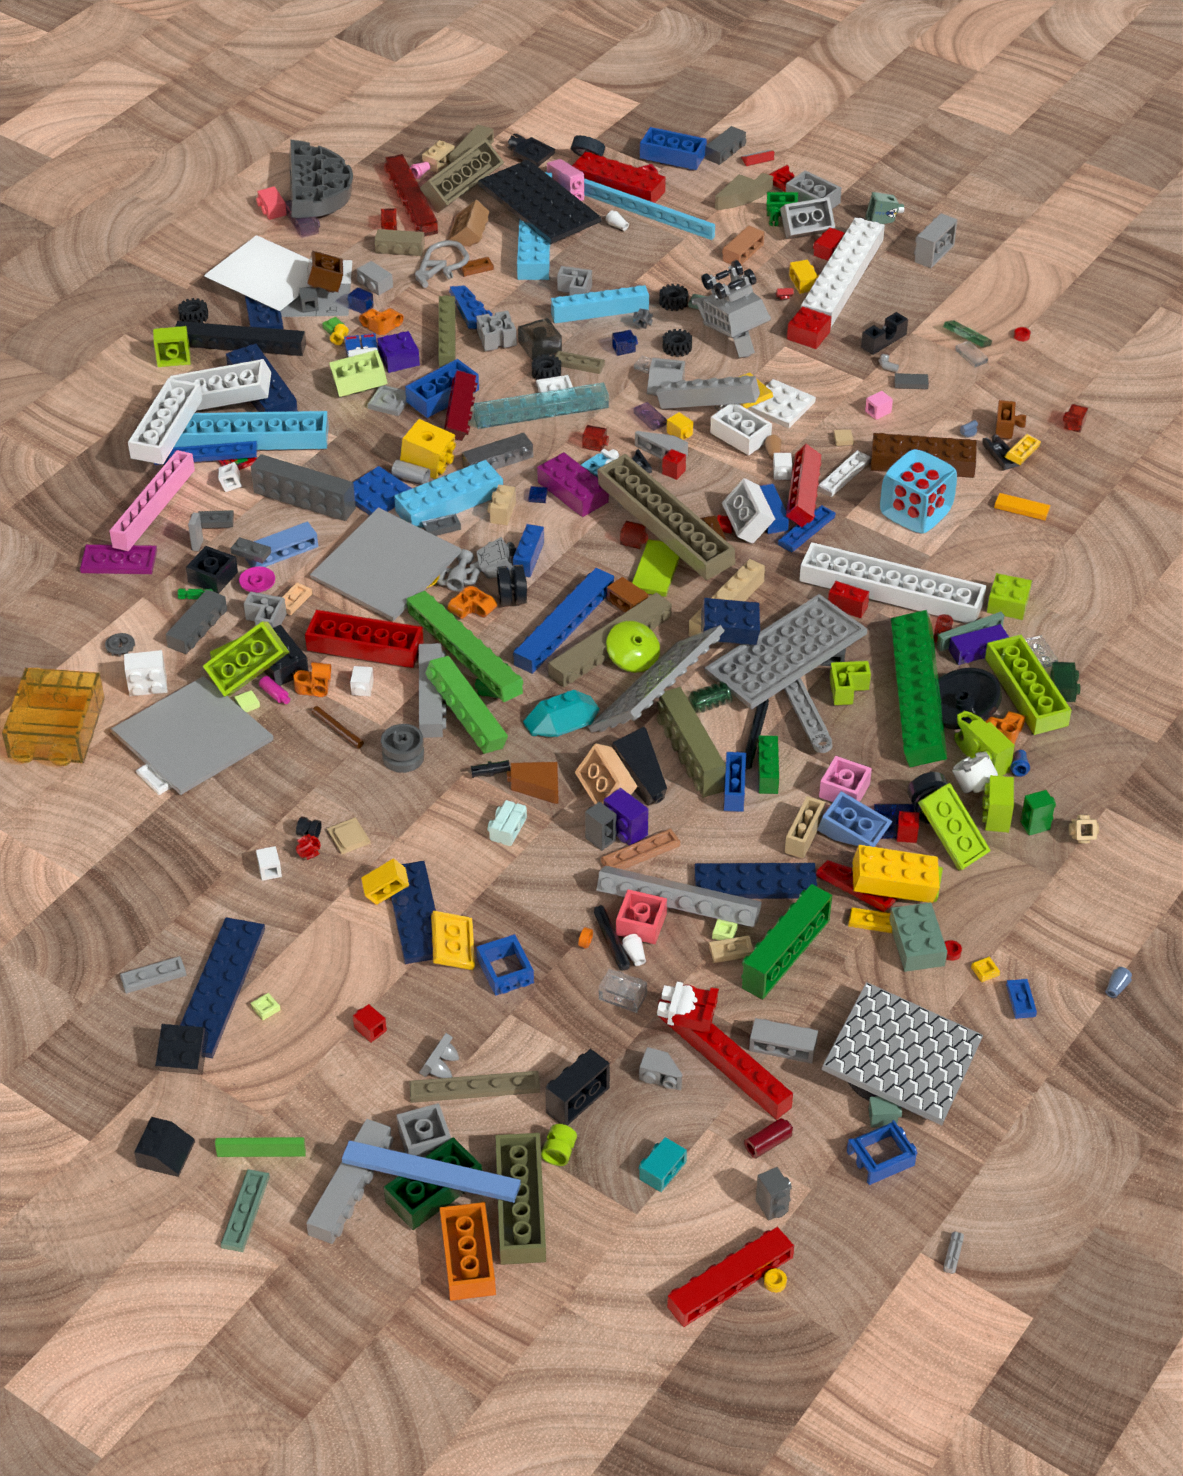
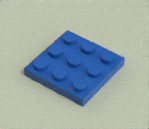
M378 466L353 482L355 506L368 515H371L378 507L389 512L395 508L394 496L412 488Z

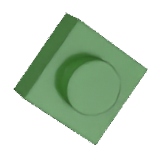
M337 317L323 322L322 326L331 335L337 324L344 323Z

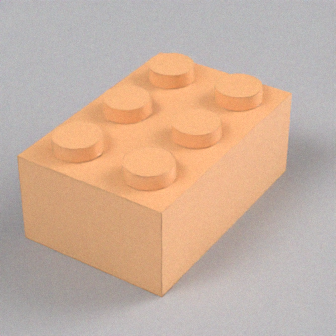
M594 744L575 771L594 804H597L599 801L604 804V799L620 787L630 795L637 788L636 783L617 753L610 746Z

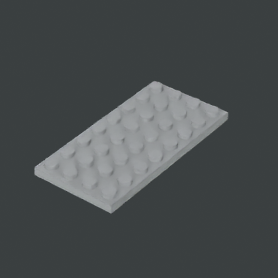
M818 594L762 630L759 634L757 645L741 644L706 666L705 673L750 709H753L865 636L867 628Z
M716 626L676 642L588 726L591 733L596 731L602 732L608 727L614 728L619 723L625 724L630 719L634 721L642 715L641 711L653 704L652 700L663 695L665 693L664 689L673 685L676 682L675 678L677 676L679 677L686 673V668L699 660L697 658L699 655L705 654L709 650L710 645L720 640L719 636L724 632L722 626Z

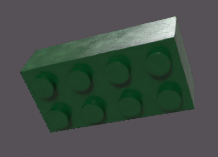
M454 1137L424 1157L482 1171V1165ZM401 1176L396 1177L384 1186L385 1202L412 1230H415L440 1211V1207L448 1206L466 1192Z

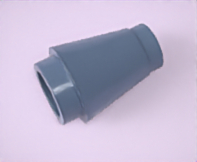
M1124 967L1114 969L1105 991L1106 994L1111 998H1117L1132 981V973Z

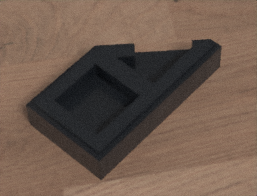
M637 449L634 457L631 459L647 473H652V467L641 451Z

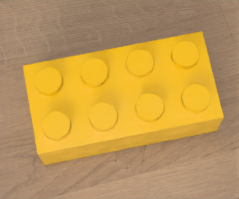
M858 845L853 858L854 891L933 903L940 888L938 857Z

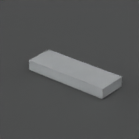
M181 956L120 974L126 994L187 976Z

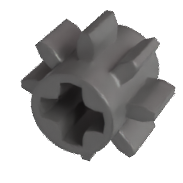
M639 308L638 312H634L633 323L638 328L646 329L647 325H652L653 314H650L648 309Z

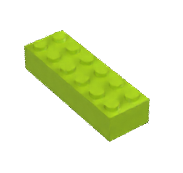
M1022 634L987 643L985 660L1019 713L1026 716L1025 722L1032 733L1036 735L1069 726L1072 710Z

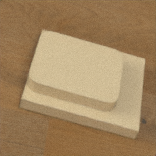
M356 817L327 828V832L341 855L371 844Z

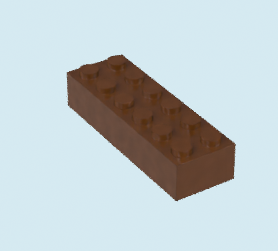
M873 433L870 471L887 472L903 455L916 449L950 464L955 468L957 477L974 478L977 440Z

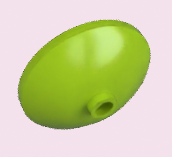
M620 622L611 629L606 639L609 657L618 667L628 672L641 673L647 671L658 660L660 655L658 638L649 627L640 622Z

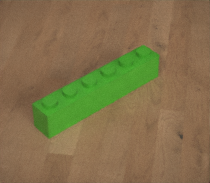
M449 656L430 660L425 672L427 678L433 683L436 690L466 728V731L474 739L477 746L484 754L503 749L508 735Z

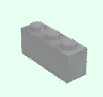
M755 1018L750 1037L749 1051L812 1063L817 1045L818 1030Z

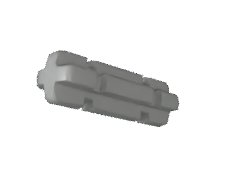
M954 1231L951 1235L943 1268L946 1273L954 1274L956 1271L964 1238L962 1233Z

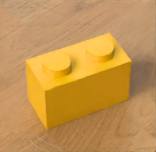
M808 259L790 262L789 277L799 294L810 292L819 277L814 270V266L810 264Z
M394 858L361 877L365 897L376 905L409 886L406 868Z

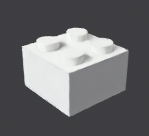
M162 650L124 654L125 674L130 696L167 693V675Z

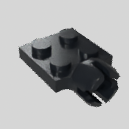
M514 133L508 140L510 145L508 149L513 152V156L523 161L529 159L537 167L555 154V148L533 137L525 139L523 136Z

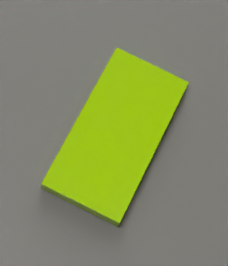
M648 539L632 583L647 594L653 595L658 593L660 596L666 597L680 557L664 542Z
M947 783L918 802L958 871L965 869L991 851L951 783Z

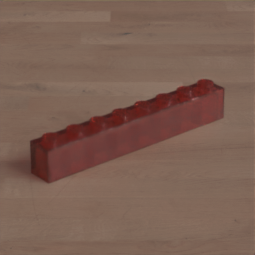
M404 155L385 157V173H388L389 181H392L397 197L401 199L402 206H405V212L407 215L409 214V219L414 225L415 232H424V237L438 234V221Z

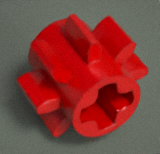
M308 834L297 839L299 844L296 846V851L300 857H306L309 860L320 854L317 850L321 848V844L317 837Z

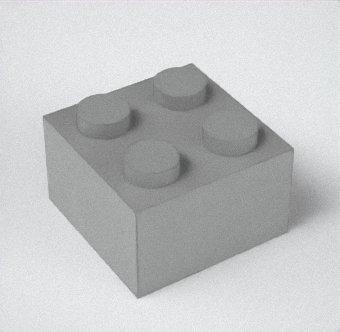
M439 1103L397 1114L398 1131L406 1154L426 1157L451 1139Z

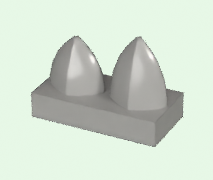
M445 1033L420 1070V1074L424 1077H427L429 1073L441 1078L452 1077L450 1069L440 1059L441 1057L449 1061L459 1060L457 1050L450 1043L453 1038L452 1036Z

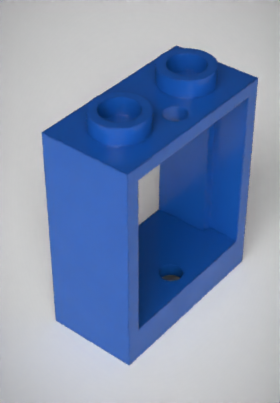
M515 934L476 947L477 960L495 996L534 983V970ZM516 954L523 969L497 977L490 962Z

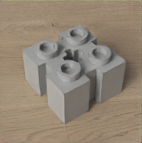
M508 311L496 312L494 316L489 314L476 316L477 333L479 338L482 339L485 351L498 349V346H503L504 348L517 346L516 328L514 323L511 322Z

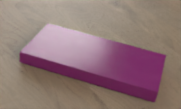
M86 544L80 571L81 573L152 574L157 546L133 545L129 551L113 548L112 545Z

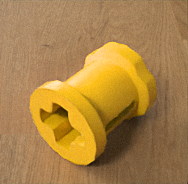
M337 324L334 332L330 335V341L335 345H341L344 342V337L348 335L349 329L344 324Z

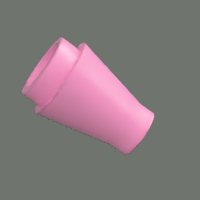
M423 162L411 165L409 168L410 176L414 179L421 178L430 169V164Z

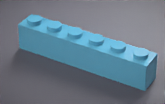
M645 285L551 298V315L554 323L638 312L639 308L648 309L649 311V293Z

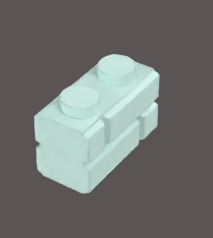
M508 800L503 803L502 807L499 806L496 810L494 821L490 820L487 831H489L490 840L512 846L527 819V807Z

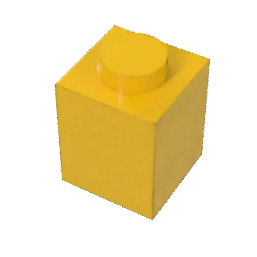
M678 412L667 419V433L685 440L693 435V421Z

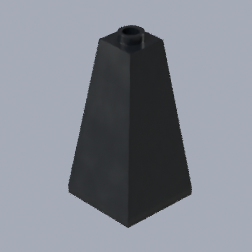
M644 726L614 741L611 747H613L636 783L637 788L634 792L649 806L653 803L658 804L665 798L667 786L647 729Z

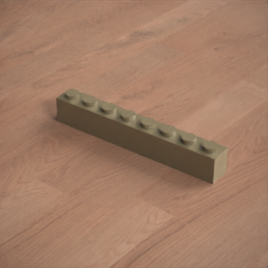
M658 593L653 594L548 663L549 677L562 687L573 683L576 679L587 674L591 669L609 658L606 639L616 624L623 621H636L653 630L671 617L672 603Z

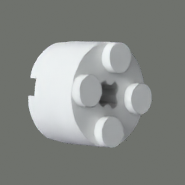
M987 752L977 753V757L972 759L969 756L953 767L954 770L952 771L964 793L972 790L974 793H978L984 790L985 783H989L990 775L998 776Z

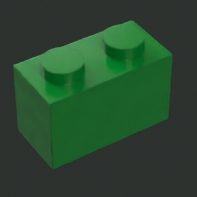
M1047 790L1028 794L1024 797L1020 823L1029 836L1051 829L1056 802Z

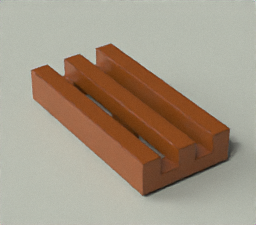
M489 257L468 261L465 266L459 269L465 277L494 270V265Z

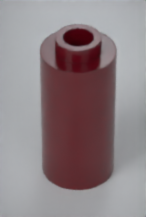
M779 1118L744 1140L745 1148L753 1158L757 1159L791 1138L793 1127L788 1120Z

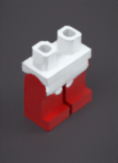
M677 982L676 987L664 985L662 999L671 1001V1004L660 1001L657 1015L668 1018L667 1024L674 1026L676 1024L680 1027L709 1034L718 1002L719 989L711 987L709 991L692 985H683L682 982Z

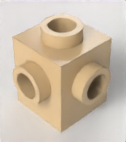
M1077 815L1078 819H1072V823L1069 824V834L1072 835V839L1078 840V843H1090V840H1097L1099 825L1096 819L1090 818V815ZM1081 825L1085 827L1083 832H1081Z

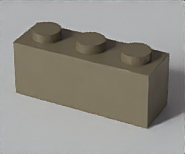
M378 229L375 237V253L422 256L425 247L424 232Z

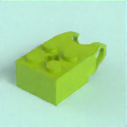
M967 711L958 714L957 722L961 730L954 734V738L961 751L967 757L970 756L971 759L976 758L977 753L987 752L998 776L1009 773L1015 745L991 722L986 723L981 717ZM969 717L972 722L969 724L961 718ZM960 735H964L963 740L959 739Z

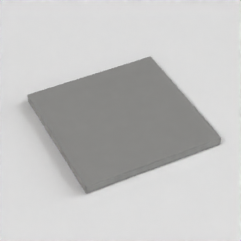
M378 507L310 576L311 579L394 621L407 608L406 599L424 591L461 553V548Z
M204 676L111 728L113 735L154 772L160 775L180 795L274 740L273 735L228 696L224 697L221 691Z

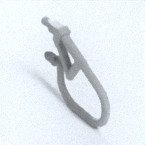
M452 240L441 241L431 245L425 253L419 271L415 273L416 280L426 288L428 287L426 280L433 277L441 269H443V273L448 279L453 278L451 271L459 269L468 263V252L461 243ZM444 246H455L464 256L462 261L447 266L446 260H429L431 253L435 249ZM426 267H433L430 270H426Z

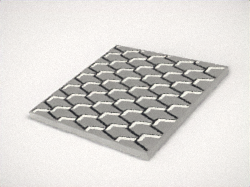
M866 982L821 1070L939 1125H943L983 1035Z

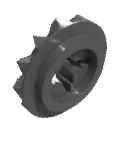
M126 633L114 634L105 642L107 653H111L112 656L128 654L129 651H133L135 646L134 638Z

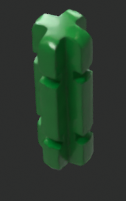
M179 588L177 595L178 599L198 600L205 591L203 589L186 590V588Z

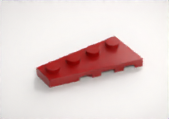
M827 860L817 869V877L883 912H886L899 899L854 891L853 870L850 867Z

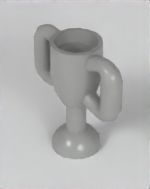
M461 550V553L457 556L459 564L453 569L446 568L440 574L437 581L438 585H447L452 591H461L464 585H473L477 582L480 574L479 569H465L466 564L472 563L474 559L473 553L468 550ZM449 573L448 579L444 580L445 575ZM472 573L471 578L467 580V574Z

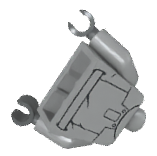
M502 537L489 542L477 551L478 561L470 564V568L479 569V572L482 571L486 578L490 579L497 578V567L507 566L510 577H512L511 568L513 564L511 556H514L516 552L514 543L508 542L506 544Z

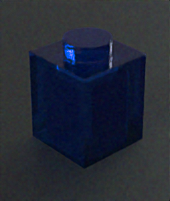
M357 287L348 294L349 309L363 314L374 307L373 293Z
M631 329L612 333V347L617 356L636 352L638 340L636 335H633Z

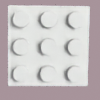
M772 379L766 387L773 392V397L747 409L760 417L789 429L815 403L816 397Z

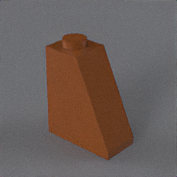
M557 762L511 763V771H507V782H511L512 791L559 804Z

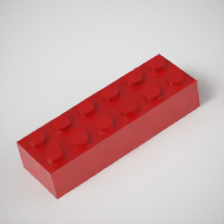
M585 151L572 165L584 173V179L656 203L665 193L666 176L611 160L604 156H598L591 152Z
M317 609L305 633L307 651L414 668L419 656V644L424 643L423 627Z

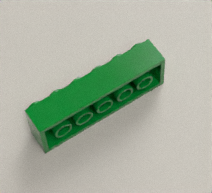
M813 884L807 890L804 889L801 892L799 899L789 906L788 912L784 916L781 915L776 926L773 929L770 928L763 941L758 942L750 956L747 955L742 962L743 973L741 975L742 989L762 1000L768 995L829 923L832 894Z

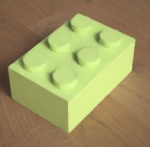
M378 350L329 362L339 397L388 384Z

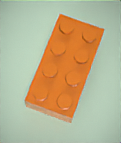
M485 1202L440 1207L450 1301L496 1295Z

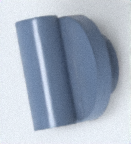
M973 420L962 425L960 433L965 437L975 436L977 434V421Z

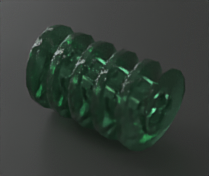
M722 681L717 684H711L710 687L706 686L703 689L692 691L689 695L690 703L695 713H698V709L704 713L705 706L708 710H712V704L715 708H718L719 702L724 706L726 704L725 699L728 703H732L731 691L728 685Z

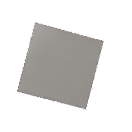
M382 385L367 404L368 409L399 416L407 405L406 390Z

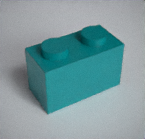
M664 1137L660 1143L654 1145L648 1158H643L638 1167L640 1170L639 1180L662 1192L685 1165L687 1149Z

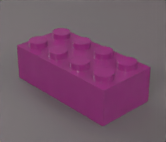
M563 452L537 467L538 483L581 517L609 503V493L598 484V478Z

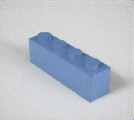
M307 521L254 542L271 547V554L263 563L247 558L245 560L251 567H267L317 548V533Z

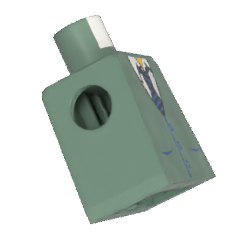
M872 192L865 218L867 221L880 224L892 223L895 221L897 213L904 212V204H899L894 195Z

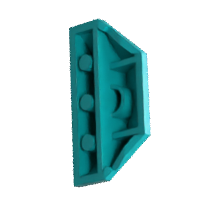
M571 690L539 702L523 721V724L531 736L558 737L592 724L600 708L591 696L577 690Z

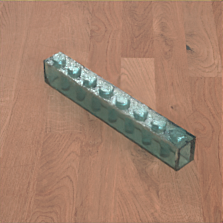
M603 382L474 403L473 413L477 428L482 429L609 408V394Z

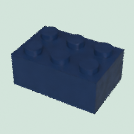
M704 598L701 610V632L721 625L724 632L719 636L720 640L718 642L757 645L760 634L759 603Z

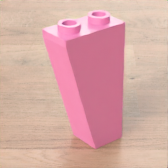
M561 159L548 162L547 173H552V178L579 200L583 201L584 173Z

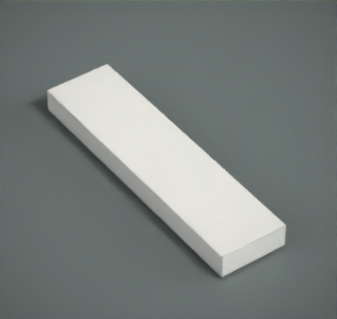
M857 450L818 485L817 490L832 497L871 462V457Z

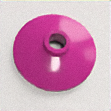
M261 566L251 567L242 572L239 577L240 586L244 590L256 593L270 589L276 580L272 570Z

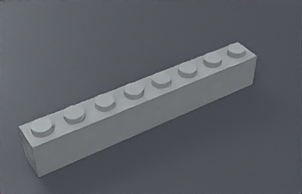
M606 865L599 872L596 889L597 891L625 897L628 889L667 898V907L751 927H754L758 922L762 903L757 900Z

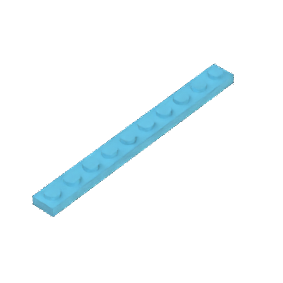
M584 179V196L710 240L715 237V224Z

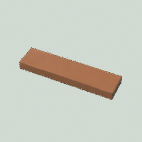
M670 828L601 857V862L604 866L624 870L679 847L681 841Z

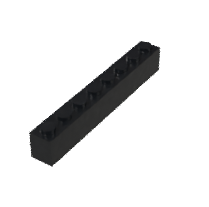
M177 321L175 327L187 326L189 347L233 351L257 344L263 353L303 356L306 347L305 331Z

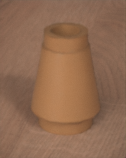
M774 434L769 435L765 440V446L771 460L774 458V453H781L782 441L778 435Z

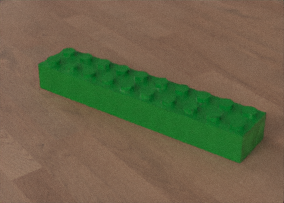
M927 610L891 618L903 748L909 767H915L947 760L933 629Z

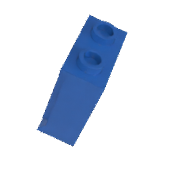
M894 1120L890 1124L857 1138L848 1139L847 1145L848 1155L853 1153L857 1155V1167L859 1169L863 1167L867 1169L868 1185L915 1166L917 1149L913 1143L908 1141L905 1131ZM891 1136L903 1154L876 1165L865 1147Z

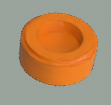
M583 928L579 937V947L587 949L590 946L593 938V929Z

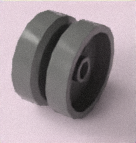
M397 724L384 731L381 737L382 760L388 769L397 773H407L419 768L424 762V740L421 731L417 727L410 724Z

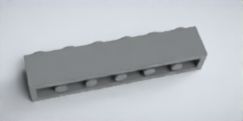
M747 375L735 378L680 380L678 382L665 381L660 384L656 391L661 409L755 403L760 395L756 376Z
M441 643L419 644V730L423 738L443 737V729H446V718H443L446 715V704H443V702L446 701L425 674L430 660L446 656L445 651H442Z
M366 1119L354 1142L390 1149L393 1143L391 1128ZM341 1162L306 1223L308 1235L333 1244L336 1237L341 1236L346 1219L351 1218L354 1205L362 1199L366 1184H370L372 1181L374 1170Z

